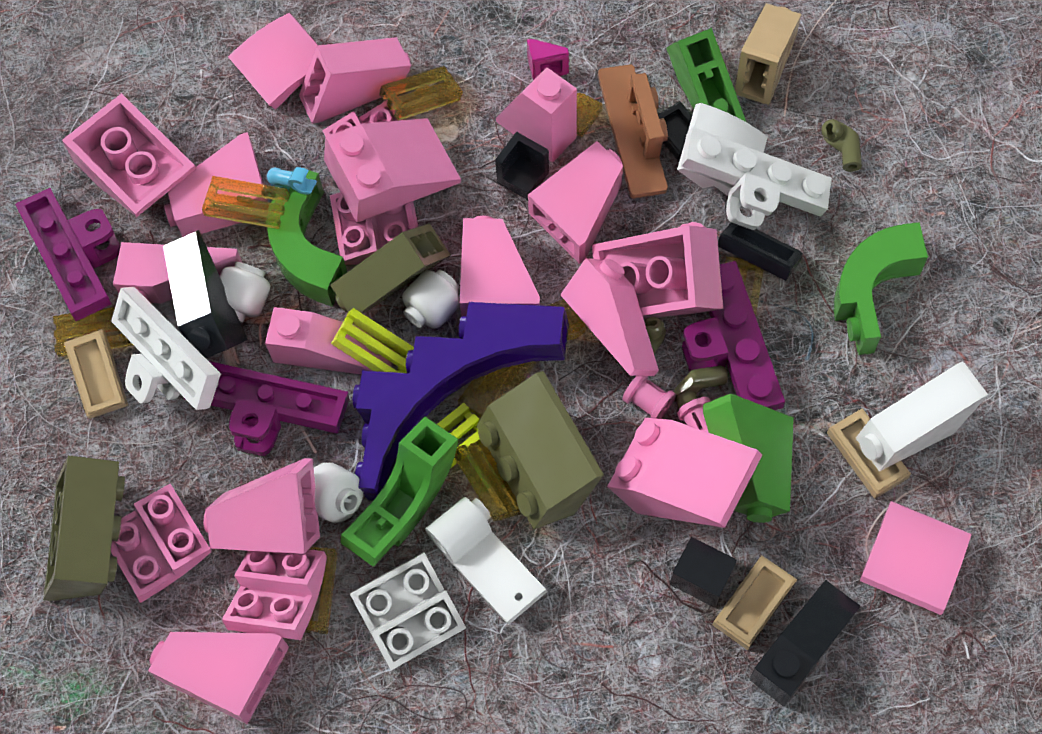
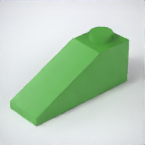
M712 28L679 40L666 47L679 84L693 109H695L696 104L703 103L725 111L746 122Z

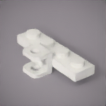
M692 127L686 134L681 167L734 185L729 190L726 207L727 217L730 222L756 230L762 224L765 215L769 216L776 210L779 202L820 217L828 210L831 177ZM740 207L748 208L751 212V217L744 216L740 211Z
M135 287L120 288L111 322L142 353L131 355L125 378L126 389L139 403L150 402L157 387L166 396L167 400L177 399L181 394L196 410L210 408L221 373ZM139 376H140L141 381H142V386H141V388H140V386H139Z

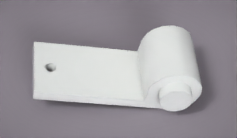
M463 497L426 527L425 530L438 549L509 625L546 594L547 590L492 532L487 522L492 516L484 504L477 498L470 501L468 498Z

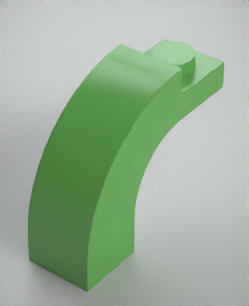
M309 170L305 178L317 181L311 194H301L290 187L287 199L274 195L268 212L267 232L278 266L287 281L308 298L333 307L336 301V293L330 285L346 274L347 268L343 256L317 248L305 238L307 225L324 193L319 173Z
M920 222L896 225L874 233L861 242L847 259L835 292L834 318L835 321L847 320L848 337L851 342H856L858 355L874 353L881 338L872 297L873 289L886 280L917 276L923 270L928 255Z
M424 417L399 442L396 463L389 479L373 502L341 534L340 543L373 567L394 544L399 547L422 519L441 489L452 466L457 450L458 438L427 417Z

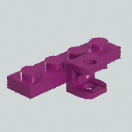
M51 188L15 203L75 322L112 305L94 271L95 268L119 256L120 244L103 210H89L67 220ZM93 223L101 224L100 228L87 231L89 225ZM105 241L109 242L107 248L103 250L96 249V246Z
M737 262L720 264L723 309L709 311L710 319L692 323L684 329L683 336L685 340L682 343L681 349L688 370L690 372L694 369L719 365L726 367L727 365L737 396L773 410L782 409L785 405V399Z
M209 361L221 373L211 406L233 410L229 420V428L234 436V443L238 451L259 456L269 454L281 429L280 421L338 434L350 400L348 391ZM248 438H249V439L256 440V441H260V442H258V443H250V442L248 441Z

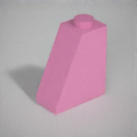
M397 37L316 46L299 93V98L311 123H320L401 90L410 71V58L404 52Z
M546 68L496 117V122L513 135L519 132L547 148L549 151V161L553 163L577 138V88L549 68Z
M248 132L240 134L199 164L195 171L168 192L170 203L164 205L170 227L177 226L182 237L198 230L203 234L267 216L270 206Z
M596 141L528 194L529 214L579 264L586 259L622 186L623 163L620 157L613 150H606Z
M484 215L475 218H463L459 299L461 316H467L469 302L540 306V297L503 219H494Z
M304 458L225 492L205 509L203 519L204 529L209 536L210 548L305 554L320 538L318 513L316 512L314 502L315 478L313 459Z
M170 632L165 642H159L154 648L150 657L151 666L148 672L157 680L248 724L289 646L281 636L275 633Z

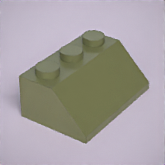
M544 371L535 373L488 405L476 426L482 444L490 450L497 463L501 478L510 486L517 499L520 512L527 517L533 529L575 515L604 476Z
M67 456L56 481L43 595L44 601L101 595L108 582H114L117 570V557L110 556L112 541H118L121 528V516H114L115 502L122 500L125 486V477L118 476L119 461Z

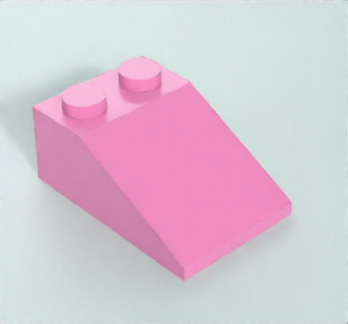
M122 93L62 140L74 163L99 188L136 217L196 170L195 165Z
M428 118L362 123L325 137L324 161L356 223L461 182L459 174Z
M688 225L592 245L593 259L604 260L608 258L618 263L624 269L623 275L634 286L643 319L723 309L717 229Z
M645 418L636 430L635 437L623 459L616 466L615 473L607 487L637 514L725 528L762 454L757 449L674 420Z

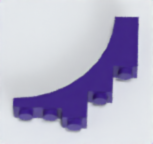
M469 302L467 316H461L459 338L415 337L414 349L409 350L406 357L407 373L362 370L360 384H356L354 387L352 400L354 408H356L365 422L362 430V445L365 447L363 462L359 461L357 463L355 474L360 479L358 488L363 491L367 500L373 501L389 479L396 463L399 442L446 397L474 379L504 367L532 361L565 360L569 328L565 308Z

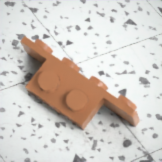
M632 64L599 69L598 80L618 154L623 163V172L630 197L635 199L665 194L668 185L660 161V153L663 142L668 139V131L665 119H659L658 117L659 100L656 88L650 87L646 73L636 74Z

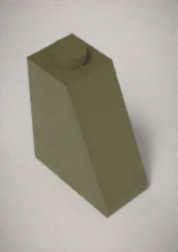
M430 223L400 233L330 286L336 293L335 299L338 305L345 312L355 308L363 314L414 281L424 271L432 269L450 257L451 254Z

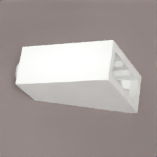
M962 361L872 417L857 435L856 439L860 444L863 454L873 462L880 472L953 435L988 394Z

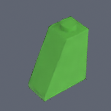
M728 394L703 404V414L709 433L757 449L762 454L734 511L745 514L749 521L758 523L770 522L772 517L790 512L794 417L734 394Z

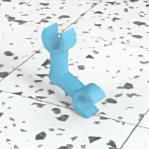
M274 167L267 172V180L270 183L267 197L271 201L274 195L287 199L290 187L301 194L309 195L317 181L305 178L309 170L302 167H296L294 171Z

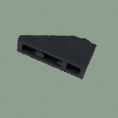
M195 231L164 245V255L177 326L180 333L205 358L214 356L247 341V336L238 316L227 301L224 285L200 231Z
M825 580L756 665L749 680L785 707L858 611L860 605Z

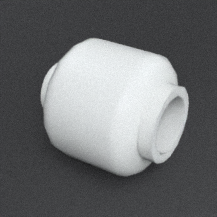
M236 262L234 267H225L221 272L220 278L225 288L228 303L235 310L239 321L243 323L245 316H260L271 286L268 280L264 278L266 272L251 265Z
M426 270L403 292V302L407 307L403 313L418 328H421L423 325L433 329L439 328L460 307V297L458 295L460 287L446 272L442 270L437 272Z
M331 462L321 463L314 467V502L318 516L332 523L343 522L352 517L358 510L363 498V491L358 488L360 480L358 476Z

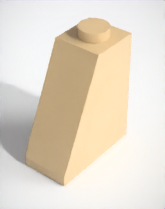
M765 4L741 51L735 85L736 95L770 105L797 36L801 18L800 13L793 12L786 7Z

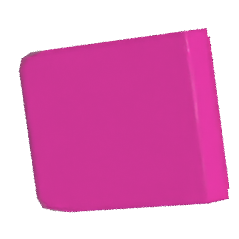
M527 39V58L533 80L546 68H549L559 76L569 74L568 48L535 39Z

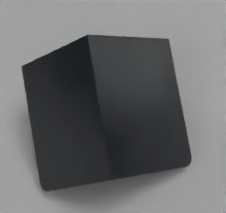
M516 132L495 160L497 183L528 200V194L540 186L549 174L548 149Z
M691 537L672 573L670 585L712 607H716L736 565V559Z

